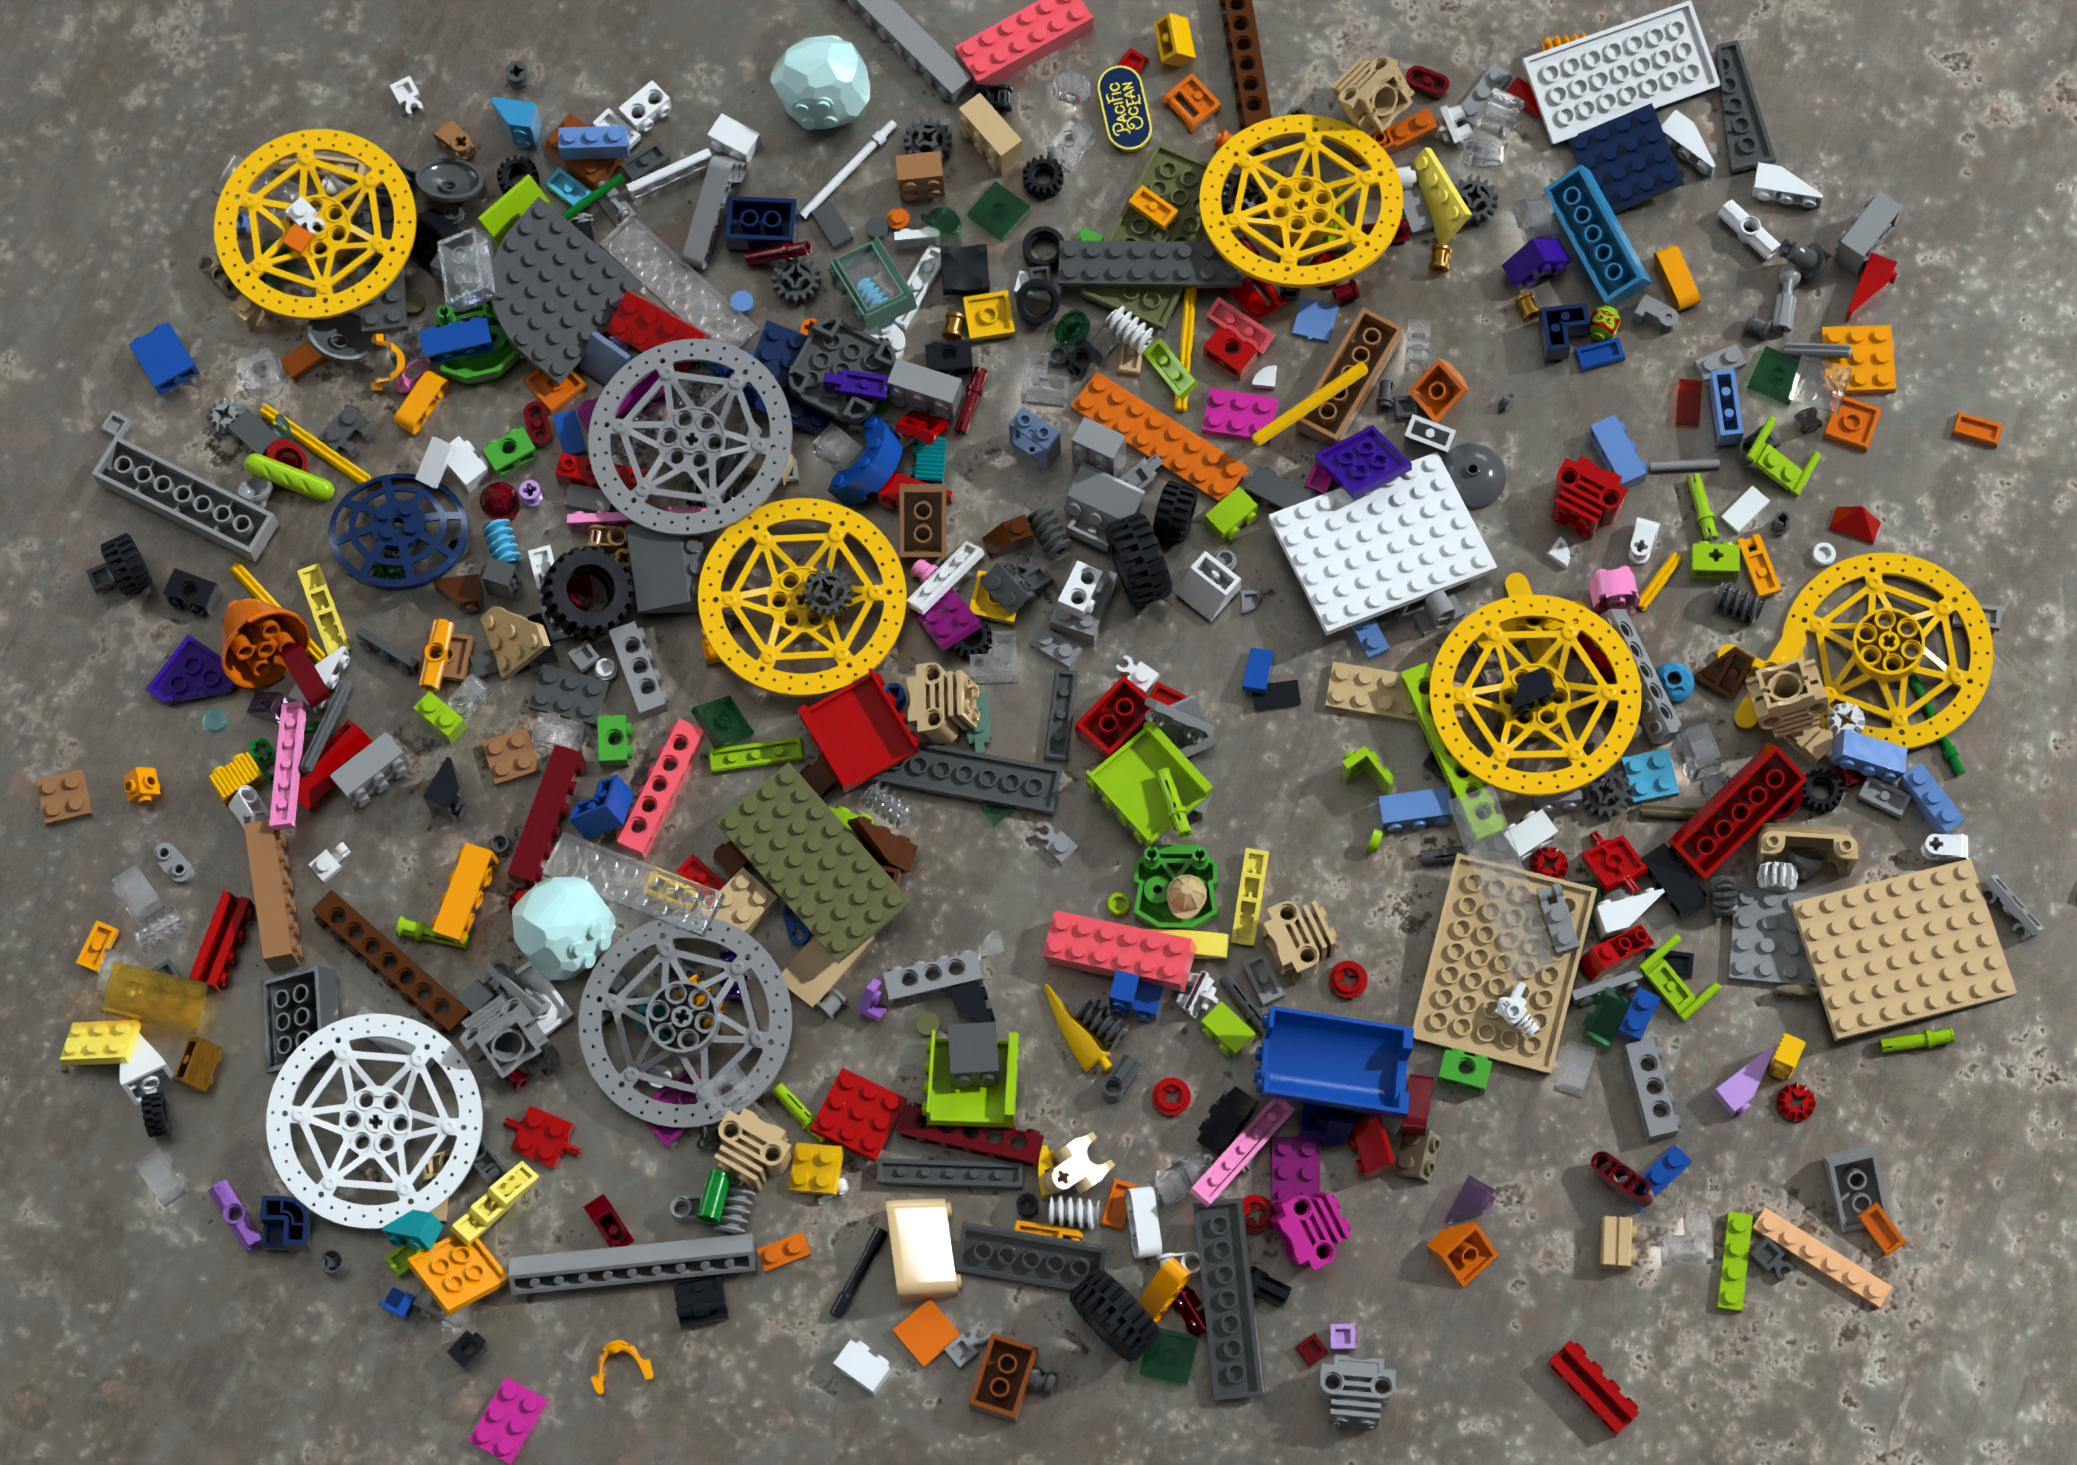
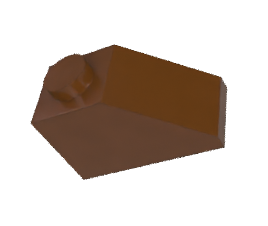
M1025 515L1001 523L982 538L990 560L1034 545L1033 534Z
M479 574L440 578L433 582L436 591L461 611L475 612L480 608H484L483 583Z

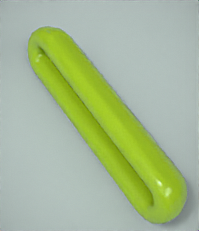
M257 453L248 455L244 460L245 470L255 477L271 481V483L318 501H328L334 495L333 484L324 478Z

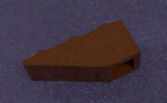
M864 816L848 819V825L879 865L900 869L901 874L910 872L918 849L917 845L911 843L910 838L902 835L896 836L891 833V829L885 826H876L872 824L871 819Z

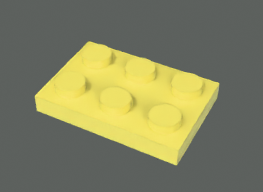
M138 1020L74 1022L70 1028L59 1060L63 1066L129 1063L141 1024Z

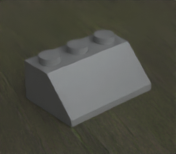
M1082 463L1068 492L1064 511L1073 516H1079L1093 525L1105 528L1108 523L1140 513L1145 491L1086 463Z

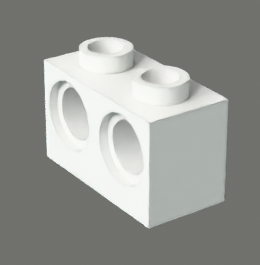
M652 80L618 109L621 119L641 134L650 130L654 122L660 117L663 118L668 115L672 105L670 97ZM655 100L660 101L658 104L655 105L650 104L652 101ZM638 114L643 115L641 118L638 119L633 118L635 115Z
M1077 560L1058 599V609L1081 619H1084L1087 613L1091 614L1096 603L1094 598L1097 593L1100 594L1105 586L1106 581L1103 580V571ZM1084 578H1092L1094 580L1091 584H1084L1082 582ZM1075 598H1082L1084 602L1081 604H1074L1072 600Z

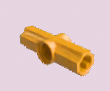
M434 620L429 643L424 651L425 660L419 687L426 691H439L444 668L449 661L448 651L455 625L448 620ZM435 652L442 653L439 658H431Z

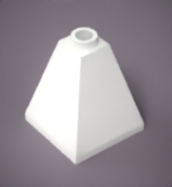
M140 1033L138 1034L129 1063H120V1083L135 1106L141 1104L142 1095L160 1091L164 1093L179 1085L173 1082L174 1074L164 1059Z

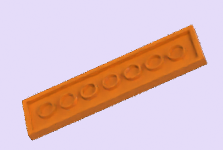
M1097 371L1071 405V410L1081 417L1091 419L1125 435L1126 445L1148 459L1154 454L1159 455L1164 462L1160 465L1161 468L1189 486L1197 488V491L1216 503H1219L1234 491L1249 472V468Z

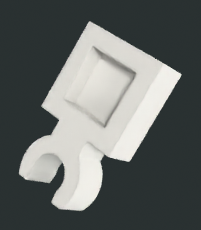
M410 76L390 85L400 107L406 105L405 108L410 118L413 117L411 109L414 107H418L421 113L424 112L422 103L417 100L420 98V94Z
M302 196L285 210L286 215L295 224L302 228L307 225L308 231L313 233L314 237L317 236L313 229L314 226L320 225L323 229L326 228L323 220L316 217L318 215L317 211Z
M1124 655L1123 661L1128 663V666L1122 668L1117 664L1116 671L1121 675H1129L1127 679L1144 694H1147L1159 678V673L1141 661L1135 666L1133 660L1129 656Z

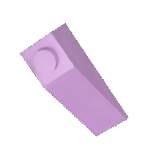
M1773 1046L1769 1047L1716 1088L1713 1095L1731 1117L1737 1113L1742 1115L1751 1108L1749 1103H1751L1775 1049Z

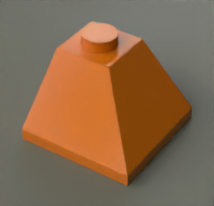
M1438 358L1407 392L1435 423H1438L1469 390L1464 378L1451 363Z
M1475 1221L1445 1228L1426 1245L1436 1261L1462 1288L1467 1286L1499 1256Z

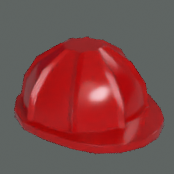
M280 438L274 440L269 445L267 457L297 469L306 470V455L294 442Z

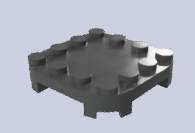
M834 316L832 319L817 321L813 325L812 331L794 364L790 366L788 373L789 391L800 401L832 417L859 425L872 414L879 400L844 395L834 392L833 388L823 387L825 373L837 375V371L846 369L889 377L896 361V354L891 347V343L886 339L881 341L844 323L843 318Z

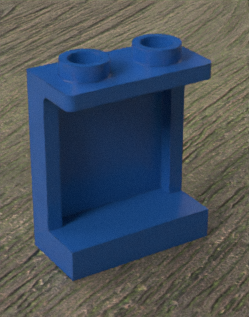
M169 322L156 326L153 331L146 335L138 336L129 344L159 396L199 374L195 363Z

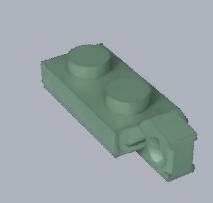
M987 692L979 693V697L976 698V708L979 709L980 718L977 720V729H972L968 725V730H966L969 745H975V752L985 754L984 744H990L991 740Z

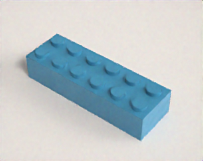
M1580 164L1543 189L1604 303L1616 307L1652 284L1588 168Z

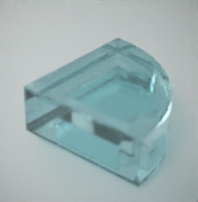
M279 413L269 428L280 438L291 440L290 426L285 417Z

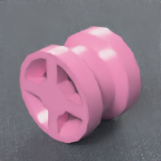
M921 557L913 565L910 575L918 577L920 583L923 584L939 567L931 565L928 558Z

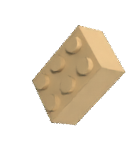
M981 93L959 108L958 120L960 122L959 130L966 139H971L975 150L980 155L984 154L987 157L988 164L994 171L998 170L1003 176L1024 160L1022 139Z
M742 867L696 916L710 917L727 922L751 936L779 907V902L773 893ZM717 944L723 951H724V950H729V949H727V948H725V947H723V946Z

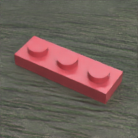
M1221 297L1216 299L1206 314L1208 318L1223 328L1232 330L1242 341L1251 343L1261 354L1265 352L1275 337V334Z

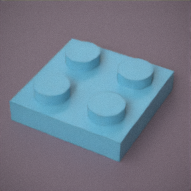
M1668 748L1621 758L1625 778L1628 777L1630 781L1627 786H1632V791L1629 792L1632 796V805L1679 795V788Z

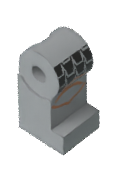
M1644 294L1634 312L1632 320L1640 324L1644 319L1656 325L1661 332L1670 333L1676 328L1679 315L1675 309Z

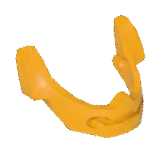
M373 334L371 336L372 343H376L379 346H388L397 355V368L391 372L390 377L375 379V382L370 384L371 391H382L384 383L394 380L403 371L405 357L403 352L394 343L384 341L383 334Z
M623 1340L607 1343L597 1358L598 1373L591 1377L596 1394L604 1393L603 1381L605 1380V1374L603 1373V1364L609 1354H614L621 1350L631 1354L637 1361V1365L642 1370L646 1380L653 1379L650 1359L643 1360L637 1349Z

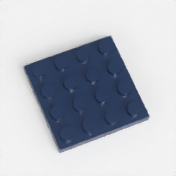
M1652 103L1568 139L1577 165L1581 164L1591 171L1614 214L1685 185Z
M767 320L753 357L770 371L780 385L788 402L792 426L823 437L830 415L797 399L790 393L788 384L790 366L794 364L809 336ZM747 384L743 392L749 409L768 416L762 398L751 384Z

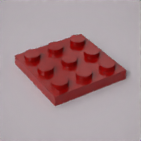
M842 1068L813 1122L810 1132L875 1163L900 1115L902 1104H906L907 1098Z

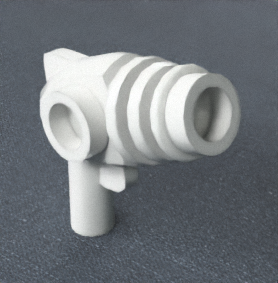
M1518 981L1510 998H1499L1498 1007L1495 1012L1504 1017L1511 1026L1518 1023L1515 1029L1518 1030L1522 1027L1520 1032L1525 1030L1524 1035L1530 1038L1539 1027L1536 1025L1537 1022L1531 1023L1534 1020L1533 1018L1528 1020L1531 1016L1530 1014L1525 1017L1527 1009L1524 1007L1526 1000L1521 995L1526 984Z

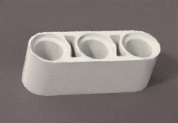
M1153 1188L1127 1189L1125 1199L1134 1257L1141 1259L1161 1255L1162 1242Z

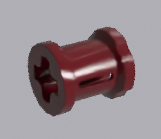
M1354 279L1340 286H1331L1337 305L1351 298H1360L1359 289Z
M1839 765L1834 766L1835 771L1840 775L1843 783L1841 786H1844V790L1852 789L1862 784L1863 781L1861 778H1858L1856 770L1843 769Z
M516 1068L503 1079L513 1086L515 1092H519L528 1083L531 1076L528 1073L524 1074Z

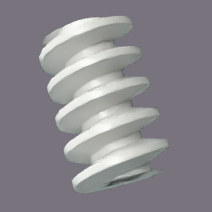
M1122 306L1114 310L1107 317L1103 327H1109V332L1115 333L1119 339L1123 338V343L1129 344L1133 350L1137 349L1136 351L1140 355L1151 344L1153 339L1151 335L1154 329L1149 328L1145 331V322L1138 326L1139 318L1136 317L1130 320L1132 312L1129 311L1124 315L1125 307Z
M1051 1194L1049 1205L1050 1225L1054 1226L1058 1219L1060 1227H1064L1066 1221H1068L1070 1228H1073L1076 1222H1078L1080 1229H1083L1085 1224L1088 1223L1089 1230H1093L1098 1222L1100 1200L1097 1201L1095 1206H1092L1091 1199H1088L1086 1204L1083 1205L1081 1198H1078L1076 1204H1073L1072 1197H1068L1066 1203H1063L1062 1196L1059 1195L1057 1201L1054 1202Z

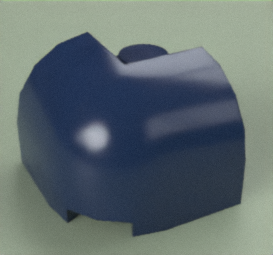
M1300 1103L1298 1116L1300 1136L1321 1139L1322 1146L1341 1144L1347 1140L1351 1133L1353 1111Z
M262 1196L260 1220L263 1223L262 1249L288 1250L289 1252L309 1250L311 1220L306 1207L292 1197Z

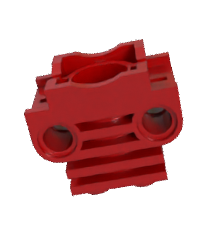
M1580 456L1577 463L1566 458L1557 474L1554 487L1555 501L1551 518L1560 526L1572 528L1579 536L1592 539L1595 531L1599 528V524H1613L1624 508L1628 489L1620 486L1622 476L1612 471L1600 469L1591 460Z

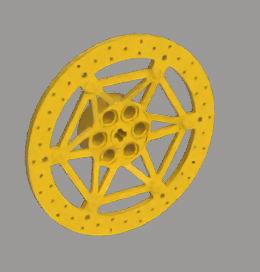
M1306 114L1286 115L1267 119L1245 128L1230 138L1216 152L1208 164L1202 179L1199 195L1200 215L1205 232L1212 245L1227 262L1239 271L1272 285L1312 288L1348 279L1369 267L1385 252L1394 239L1400 225L1403 211V189L1398 171L1389 155L1374 139L1363 131L1329 117ZM1306 136L1305 141L1254 157L1248 154L1254 148L1275 139ZM1322 139L1334 141L1350 149L1371 170L1365 172L1359 170L1321 143ZM1303 151L1292 177L1285 178L1261 164ZM1318 153L1323 154L1354 176L1329 183L1322 182ZM1311 154L1313 176H1302V171ZM1234 166H1237L1242 172L1234 211L1231 214L1223 215L1221 206L1223 187L1229 173ZM1259 173L1277 182V184L1272 189H1269ZM1248 175H1251L1266 196L1267 202L1241 211ZM1351 186L1338 198L1334 197L1332 190ZM1379 186L1381 210L1373 230L1369 235H1366L1361 231L1368 191L1370 187ZM1358 190H1361L1355 225L1351 226L1335 212V209ZM1267 212V219L1250 218L1260 213ZM1334 222L1343 230L1333 229ZM1249 225L1268 226L1272 233L1283 241L1284 248H1280ZM1237 229L1243 231L1281 258L1280 263L1269 261L1251 252L1235 238L1231 231ZM1327 235L1342 237L1334 241H1330L1315 247L1299 251L1303 245H1310L1316 243L1325 238ZM1349 244L1355 247L1348 254L1327 263L1297 266V261Z
M331 129L302 130L286 134L264 144L244 159L235 169L225 184L217 203L214 219V240L217 254L227 276L234 286L254 304L264 310L287 318L300 320L328 319L363 307L383 293L397 278L404 268L414 244L417 224L416 206L411 188L403 172L396 162L377 145L362 137L344 131ZM316 151L343 154L365 164L371 171L366 175H362L317 160L314 153ZM298 155V162L255 194L248 192L253 183L267 169L286 158ZM319 168L358 182L334 197H329L315 169ZM300 171L298 198L302 196L313 208L320 207L316 217L323 220L326 228L323 229L320 225L314 226L313 229L317 236L311 241L303 255L290 249L291 253L272 258L284 246L282 240L294 222L287 215L281 221L264 207L285 211L292 204L264 199V197ZM308 172L318 190L317 195L306 196ZM381 184L386 186L394 210V228L390 240L383 238L376 196V188ZM360 191L348 210L345 209L341 202ZM367 194H369L374 235L356 227L351 221ZM241 208L249 211L255 258L249 264L245 263L237 240V219ZM257 213L263 215L283 231V235L264 254L261 252ZM337 214L341 215L337 220L332 219ZM354 234L367 242L353 243ZM344 235L343 239L335 240L337 236ZM320 249H326L323 254H317ZM367 249V251L341 271L330 277L333 264L341 260L349 250ZM375 254L383 256L379 264L363 280L344 291L333 294L332 287ZM298 259L300 262L310 266L315 280L275 268L273 265ZM325 266L324 274L322 277L318 270V267ZM267 273L316 290V297H299L282 293L266 285L259 277Z
M794 498L763 505L748 517L728 527L711 548L704 562L698 586V606L702 627L708 642L720 660L733 673L751 685L771 693L792 697H811L839 691L868 675V669L872 668L874 670L880 665L891 651L901 632L905 618L907 591L899 558L890 542L873 523L857 512L837 503L812 498ZM795 521H811L831 526L828 533L770 535L767 530L778 524ZM847 534L856 539L872 556L881 574L883 584L873 585L843 541ZM749 539H753L757 545L731 592H722V581L729 563L738 550ZM823 541V544L804 566H797L776 545L777 543ZM829 548L826 567H829L830 572L832 573L836 552L839 549L864 585H853L851 587L854 590V594L860 595L852 598V604L846 603L847 608L865 602L844 641H841L834 622L836 618L835 613H831L830 619H828L826 613L820 618L817 611L814 613L810 612V606H806L805 603L802 606L799 605V603L806 599L802 594V591L807 590L804 583L810 581V574L815 577L817 576L818 569L814 568V566ZM771 551L788 567L787 570L777 574ZM761 553H764L772 579L771 586L740 592ZM788 581L796 583L792 588H788L784 584ZM825 588L827 595L832 598L830 591ZM767 596L768 606H761L745 599ZM776 601H783L785 603V605L780 608L774 606L773 604ZM874 602H883V613L875 633L864 648L853 656L848 649ZM742 607L769 615L773 626L767 645L763 643L741 610ZM723 609H732L760 650L761 655L758 660L749 656L733 639L725 624L722 614ZM813 618H818L821 620V623L812 625L809 621ZM790 619H794L798 622L795 626H789L786 624V622ZM828 629L834 644L822 636ZM780 631L787 637L775 647L778 632ZM814 638L828 649V651L781 653L795 639L808 640ZM834 659L838 664L837 667L825 671L807 674L788 673L773 669L776 661Z
M1885 552L1869 553L1855 556L1830 566L1812 579L1800 592L1789 610L1782 633L1783 636L1788 629L1799 628L1805 633L1816 634L1825 684L1824 690L1829 703V709L1819 715L1821 722L1819 727L1821 729H1828L1827 715L1829 710L1832 709L1830 704L1835 700L1842 703L1848 702L1857 705L1863 711L1891 721L1892 728H1877L1864 725L1860 734L1905 747L1907 750L1932 744L1961 726L1982 700L1992 672V635L1986 616L1976 598L1966 586L1948 571L1927 560L1911 555ZM1882 576H1897L1917 581L1936 591L1943 599L1937 603L1883 583ZM1865 579L1866 586L1825 617L1820 618L1813 615L1819 605L1834 591L1852 581ZM1884 593L1930 610L1910 615L1905 611L1892 608ZM1869 596L1867 615L1859 623H1831V621L1863 597ZM1876 596L1884 608L1875 610ZM1955 611L1964 624L1969 640L1970 663L1968 671L1958 669L1949 622V616ZM1933 617L1922 629L1918 621ZM1886 620L1890 625L1886 627L1881 626L1879 621ZM1939 622L1942 623L1949 666L1925 647V638ZM1908 628L1912 631V634H1903L1901 629ZM1833 631L1855 632L1853 640L1849 641ZM1868 634L1872 639L1863 640L1860 635ZM1825 637L1852 651V657L1835 681L1831 680ZM1804 649L1799 655V657H1802L1803 662L1805 661ZM1912 650L1917 655L1909 657L1905 654V651ZM1873 656L1876 661L1867 662L1864 657ZM1925 656L1941 671L1920 667L1919 664L1922 657ZM1894 664L1898 669L1891 671L1886 666ZM1853 666H1857L1863 673V675L1841 685ZM1911 674L1943 681L1911 706L1905 708L1908 677ZM1871 679L1876 680L1889 711L1843 693ZM1889 682H1900L1898 706H1896L1887 685ZM1953 685L1961 689L1952 702L1941 712L1921 723L1909 725V716L1948 687ZM1842 716L1839 717L1843 721L1840 728L1843 725L1845 726L1846 723L1852 724L1850 719Z
M1529 594L1503 598L1489 603L1467 616L1454 628L1441 646L1435 659L1430 680L1429 700L1433 722L1441 741L1452 757L1471 775L1494 788L1509 793L1525 796H1550L1570 792L1593 782L1606 773L1619 760L1635 733L1640 717L1642 691L1637 666L1630 650L1620 635L1604 619L1575 602L1554 596ZM1521 618H1544L1562 622L1564 626L1562 630L1503 632L1499 624ZM1580 632L1589 637L1605 654L1613 669L1617 684H1607L1578 642L1577 636ZM1484 634L1488 639V643L1463 688L1453 687L1454 675L1462 656L1470 645ZM1556 639L1554 644L1538 662L1532 664L1508 640ZM1563 646L1558 670L1547 666L1546 663ZM1503 647L1520 664L1519 667L1512 671H1509ZM1571 647H1573L1598 685L1565 681L1563 676ZM1493 649H1496L1504 678L1503 682L1472 688ZM1545 667L1556 689L1555 697L1562 698L1564 702L1561 704L1552 702L1544 707L1538 705L1531 708L1532 710L1523 716L1517 714L1511 717L1509 713L1511 705L1507 704L1504 700L1506 698L1514 699L1519 686L1515 680L1522 678L1524 674ZM1570 691L1593 693V695L1575 702L1570 701ZM1491 693L1499 694L1498 704L1476 697ZM1598 701L1599 703L1579 740L1576 741L1566 719L1567 713ZM1608 702H1617V715L1609 734L1602 744L1592 754L1587 756L1583 751V746ZM1473 704L1499 712L1504 722L1500 742L1496 741ZM1455 705H1463L1493 749L1494 752L1490 758L1480 752L1463 732L1455 714ZM1548 716L1553 722L1549 724L1544 723L1541 718ZM1519 717H1525L1529 720V722L1527 724H1521L1518 722L1517 719ZM1560 726L1568 743L1553 733ZM1510 730L1519 735L1507 745ZM1547 737L1562 748V750L1514 751L1526 738ZM1568 758L1572 765L1561 770L1542 773L1524 772L1506 767L1508 761L1512 759Z

